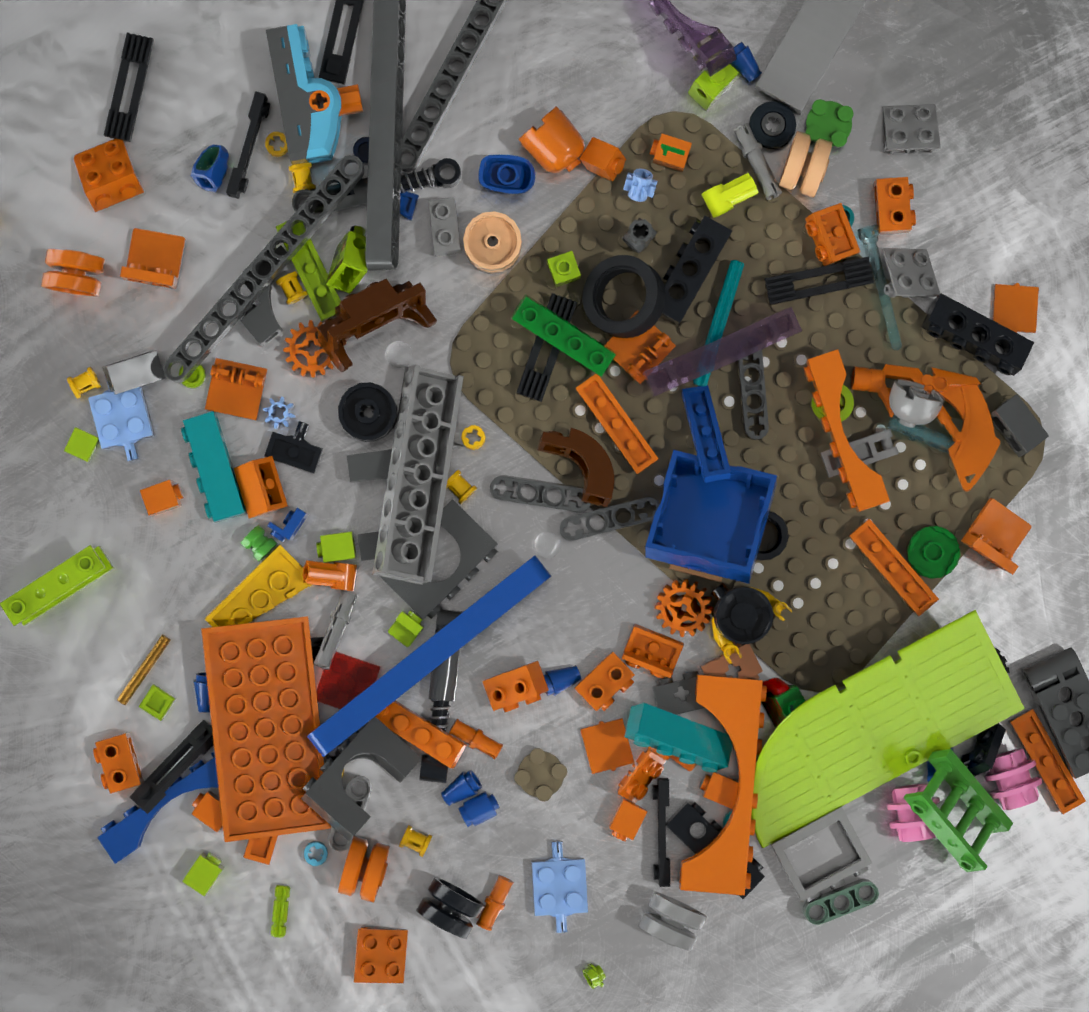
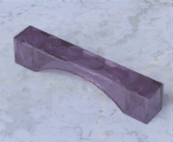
M650 0L649 6L656 16L661 14L665 19L663 23L671 35L673 33L677 34L679 45L686 53L688 51L694 56L692 60L700 71L704 69L711 77L737 59L732 44L718 27L704 25L691 20L682 14L670 0Z
M789 307L710 344L643 372V376L654 398L802 332V329L792 307Z

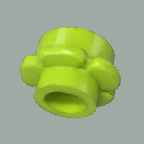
M588 964V968L583 970L587 983L592 989L598 986L603 987V980L606 979L604 971L599 965Z

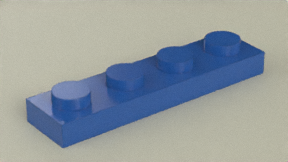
M708 385L682 389V398L704 483L730 479L731 470Z

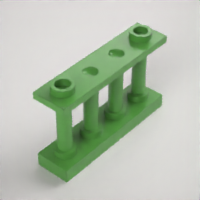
M952 749L932 752L928 760L934 766L936 772L924 791L906 794L904 799L911 806L912 811L923 820L957 860L962 869L966 872L986 870L987 865L979 856L981 850L992 833L1009 831L1013 822ZM945 779L952 790L939 809L931 799ZM959 798H961L966 804L967 810L955 828L947 817ZM976 816L982 823L983 828L972 846H970L963 836Z

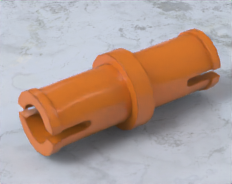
M459 719L455 720L449 731V734L468 743V747L471 749L477 748L493 759L498 756L503 744L484 735L481 729L475 730L459 721Z
M498 875L490 896H486L484 901L486 905L476 923L481 928L489 931L492 930L500 910L504 909V901L514 883L512 880Z

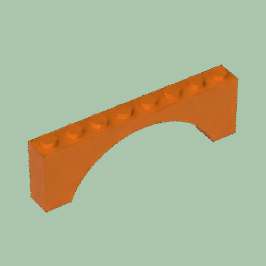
M697 674L695 701L710 711L726 730L734 747L738 762L739 783L735 805L724 828L708 846L695 855L681 861L680 890L745 896V889H750L751 873H747V862H752L753 846H749L750 835L754 836L756 820L751 819L752 809H757L758 794H753L756 755H760L762 751V739H758V730L764 727V713L760 712L761 702L766 701L767 686H762L763 680Z

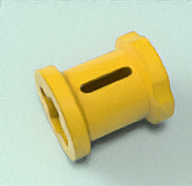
M311 162L288 167L289 172H292L295 185L293 193L302 189H316L310 172V168H312Z
M296 271L276 280L277 286H281L287 298V305H292L308 296L307 291H303L297 279L298 273Z
M91 366L87 368L86 372L74 378L71 376L67 378L69 386L77 399L81 398V394L95 387L97 389L101 388V384Z
M476 425L465 428L461 436L463 444L470 450L480 449L484 445L486 438L482 429ZM477 431L478 437L481 438L480 442L475 441L473 445L469 444L470 440L466 437L467 434Z
M459 469L447 480L446 488L459 499L458 502L460 504L464 503L477 490L475 485L471 486L461 475Z
M408 825L399 847L403 848L405 846L418 852L419 856L423 857L432 835L426 836L413 830L412 826Z

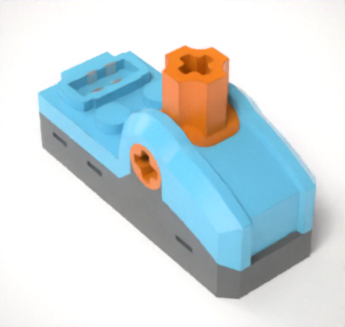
M297 24L267 29L266 35L290 162L292 165L308 162L315 164L332 161L338 145L342 117L363 112L359 86L357 84L336 88L330 81L314 78L313 66L309 58V44L304 26L298 27ZM324 102L323 108L319 109L320 103Z

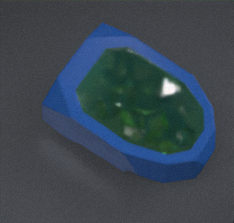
M211 145L200 154L193 165L190 175L199 187L211 192H216L221 187L228 168V150L222 145Z

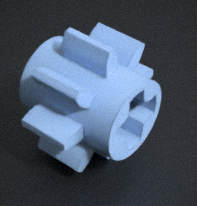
M636 169L633 174L628 172L623 190L628 191L630 199L643 202L647 200V197L653 198L658 181L652 180L653 174L650 171Z
M281 397L280 402H275L270 398L269 400L272 405L269 408H263L269 414V417L264 421L268 423L273 420L275 422L274 429H278L279 424L282 423L289 427L287 422L289 418H296L294 414L290 413V409L294 407V404L290 403L286 406L284 404L285 397ZM276 407L286 409L283 412V419L273 417L276 414Z

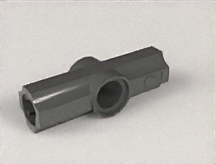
M638 218V220H634L630 224L622 240L633 252L640 254L646 250L657 232L646 219Z

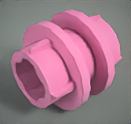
M1021 748L997 754L993 768L984 775L985 781H996L998 789L992 791L990 796L993 799H999L1003 810H1012L1037 801L1039 797L1037 786L1043 783L1041 777L1031 778L1029 769L1035 767L1036 762L1034 759L1027 760L1025 752Z
M928 784L905 785L892 790L893 802L886 805L887 810H897L898 820L889 822L891 829H897L899 841L914 842L936 837L923 820L912 811L911 806L904 799L906 794L924 791ZM932 797L931 800L935 804L940 803V797Z

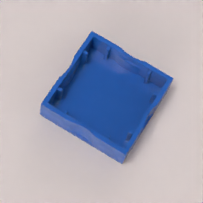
M673 450L664 480L662 500L655 512L646 542V558L750 584L776 490L777 475L741 466H729L731 470L730 479L704 483L697 455Z

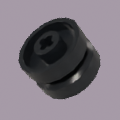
M368 382L352 386L344 393L338 406V416L343 429L354 439L363 442H377L387 437L395 428L398 410L393 396L384 387ZM365 409H373V416L371 418L364 416Z
M435 877L428 891L437 900L429 897L423 898L416 911L442 930L467 939L473 925L465 916L479 918L485 905L461 888L446 880Z

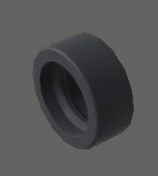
M769 511L767 521L776 526L779 537L773 548L768 551H758L756 560L759 561L770 560L780 555L785 549L789 538L788 527L784 520Z

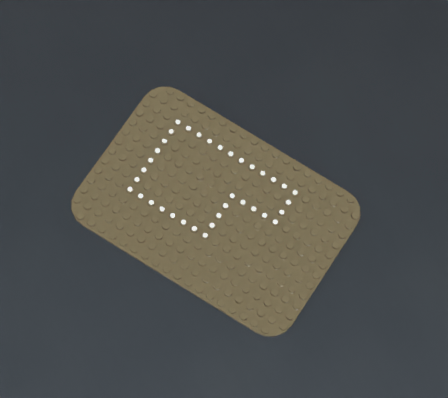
M672 111L656 115L640 126L620 148V151L627 160L620 174H617L614 181L612 182L596 175L463 324L452 343L450 358L452 373L454 376H464L461 391L465 397L563 484L584 487V476L580 467L567 457L538 451L537 449L543 431H557L567 437L570 429L574 428L594 438L610 458L614 470V489L612 499L607 507L646 497L654 498L660 504L663 496L664 480L673 450L697 455L682 398V389L698 387L693 384V380L731 260L743 262L742 275L707 385L711 394L729 466H741L777 475L776 490L770 511L779 515L787 525L788 542L782 553L775 558L762 561L756 560L750 584L724 577L722 582H716L669 569V563L653 559L649 560L672 581L678 580L680 585H682L684 579H688L691 586L697 581V589L706 588L704 596L712 597L711 602L707 605L714 608L718 600L711 592L721 583H724L729 590L737 587H754L769 592L780 602H785L792 609V612L788 609L781 611L780 615L785 621H781L776 615L773 617L772 626L766 636L750 644L753 652L784 680L802 690L822 692L833 685L840 688L844 686L842 683L844 679L865 668L913 613V610L850 539L849 535L866 520L870 519L908 562L907 546L915 532L924 527L939 526L946 528L955 535L960 548V560L970 548L961 540L990 498L995 499L1005 507L1013 500L1033 477L1043 460L1045 440L1027 454L1018 457L993 424L994 433L1000 440V445L977 483L970 491H964L948 452V448L955 442H953L952 436L945 426L940 423L937 417L928 424L915 425L914 428L900 424V418L895 415L893 417L889 416L884 403L877 395L878 393L851 390V377L854 366L881 370L885 364L919 368L923 375L929 374L933 376L931 368L933 367L976 377L981 383L978 387L990 412L1017 393L986 365L976 360L973 354L965 350L960 351L953 348L950 342L942 338L930 336L927 330L921 327L927 313L910 298H903L902 296L891 298L886 295L884 287L890 281L872 265L870 266L874 279L873 284L770 305L765 278L823 267V263L816 256L814 240L806 231L805 218L811 215L812 212L782 187H779L782 190L780 196L774 199L771 196L772 199L767 200L748 158H744L742 154L743 151L711 123L692 113ZM661 134H665L692 143L683 172L653 163L654 155H651L650 151L654 139L660 140ZM636 169L650 171L653 174L652 180L658 181L653 198L647 197V200L643 202L630 199L628 191L623 190L628 172L633 174ZM749 173L759 193L735 205L732 210L713 218L701 194L719 184L725 185ZM707 216L732 230V233L680 325L671 322L663 316H660L655 324L662 333L664 332L671 338L676 347L641 384L614 360H612L601 377L659 458L639 474H636L575 389L596 374L595 372L560 350L542 402L516 393L537 335L512 320L511 316L525 294L547 307L551 294L555 293L577 302L570 323L605 345L613 336L596 327L587 317L583 306V288L591 271L607 258L617 255H630L639 258L655 269L665 286L667 281L663 277L670 265L676 267L680 260L676 255L683 242L689 244L693 235L689 232L696 219L702 221L703 217ZM638 218L646 219L657 232L646 250L640 254L633 252L622 240L630 224L634 220H638ZM699 240L695 243V247L700 253H706L710 250V245L705 240ZM573 251L581 279L556 288L547 259ZM858 253L856 255L850 256L848 258L842 259L832 264L842 263L845 261L859 259L863 257ZM685 263L682 266V271L687 276H693L697 273V268L692 263ZM844 271L793 281L794 290L799 291L846 280ZM622 273L609 281L602 295V306L609 319L614 321L628 320L637 310H641L646 299V286L643 279L636 273ZM672 286L669 289V294L674 299H680L684 296V291L680 286ZM746 337L758 339L762 346L769 429L767 435L760 440L748 438L744 431L737 348L740 341ZM545 340L533 369L543 374L553 346ZM747 342L746 347H743L742 350L748 353V361L743 360V365L750 363L759 364L758 359H752V353L757 351V347L752 346L751 342ZM837 349L847 374L843 384L848 387L854 398L852 413L846 420L841 422L848 442L850 443L891 429L893 446L897 447L899 452L897 455L867 465L882 476L890 502L858 513L856 507L851 509L846 494L850 493L847 482L842 483L840 475L830 478L827 475L820 453L830 450L829 443L833 442L830 432L825 433L821 420L813 412L811 401L813 397L812 392H815L813 381L808 383L803 367L807 366L806 361L808 359ZM748 368L744 373V377L748 382L755 383L759 379V372L755 368ZM885 378L887 388H892L894 382H898V379ZM752 394L748 396L747 405L749 408L758 409L761 406L762 401L758 395ZM1019 395V397L1022 399V401L1025 403V405L1028 407V409L1031 411V413L1034 415L1037 421L1041 424V420L1035 413V411L1031 408L1028 402H1026ZM944 401V408L951 416V420L957 429L961 431L963 425L961 416L952 405ZM763 412L756 414L747 413L748 418L753 417L754 424L749 426V430L754 431L755 435L758 436L759 431L764 430L763 425L758 424V416L763 417ZM881 441L874 443L877 453L884 451ZM975 474L965 477L966 481L970 483ZM579 492L577 497L582 500L583 493ZM650 501L644 502L645 507L637 509V504H632L631 507L635 512V521L641 520L638 514L647 513L648 517L653 516V511L657 510L656 505H651ZM591 504L590 506L593 511L606 508L596 504ZM620 508L616 511L615 518L619 523H626L630 520L631 513L626 508ZM653 520L616 530L646 557L645 546ZM770 521L766 522L759 551L770 550L778 541V530ZM920 576L931 590L945 577L930 579Z

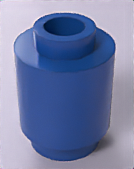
M485 791L464 802V806L458 809L467 827L473 824L477 826L497 816L496 810L500 807L493 794L488 796Z

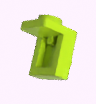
M411 610L408 614L402 611L388 630V633L404 646L409 647L424 628L420 624L422 619Z

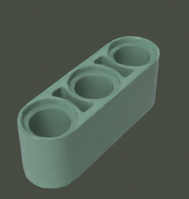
M860 879L826 892L811 902L806 901L803 906V914L812 924H824L872 905L878 899L879 891L870 880ZM865 885L871 886V896L866 899L860 898V888ZM839 895H845L847 897L846 906L840 909L834 906L835 898ZM814 905H820L823 908L822 915L818 918H812L809 915V910Z

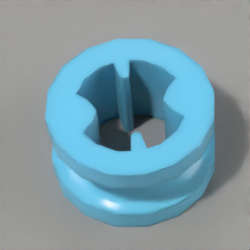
M319 841L310 842L304 849V858L312 866L322 865L327 859V848ZM315 846L316 849L321 848L324 854H320L322 857L320 860L317 861L315 857L310 859L308 853H311V850H309L311 847Z

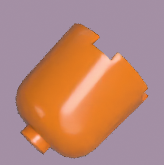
M556 106L541 119L544 122L541 127L536 129L532 126L518 140L547 172L559 173L564 169L570 172L581 163L578 157L583 153L585 143L581 134L567 116Z

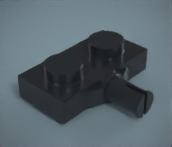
M298 421L294 436H285L272 432L264 457L273 456L275 461L315 474L323 448L311 445L304 439L309 424L304 423L303 425V422Z
M999 723L980 732L976 737L977 742L974 750L966 755H962V763L968 766V770L974 777L993 768L1006 731Z

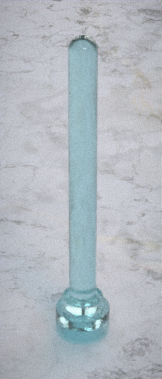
M878 225L867 226L858 229L857 232L859 240L863 241V245L867 246L891 347L897 351L901 349L902 343L891 299L884 293V287L887 283L877 246L878 236H880Z

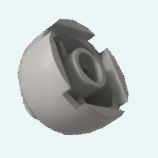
M899 379L892 386L889 404L894 415L900 418V424L914 428L915 425H925L932 422L938 416L945 398L934 389H932L930 394L924 390L925 385Z

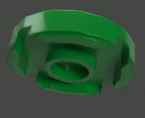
M939 526L924 527L915 532L909 540L907 560L914 571L920 576L930 579L942 578L950 574L958 565L960 558L959 544L955 535L946 528Z

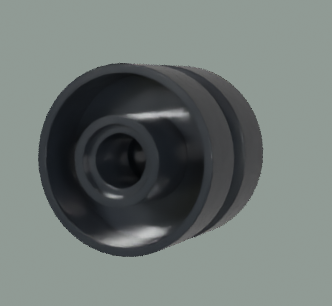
M737 587L728 590L718 599L714 608V623L719 633L727 640L738 644H752L761 640L769 632L773 623V609L767 597L760 591L749 587Z

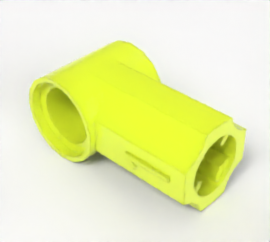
M747 173L725 185L719 184L701 195L712 217L716 218L732 210L735 205L757 195L759 192L753 178Z

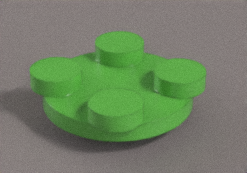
M816 100L807 116L805 133L810 135L811 141L814 143L821 138L833 142L832 147H843L852 129V118L854 115L852 108L833 101Z

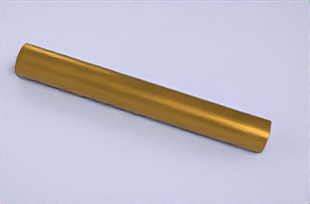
M163 634L118 697L117 700L126 706L171 639Z

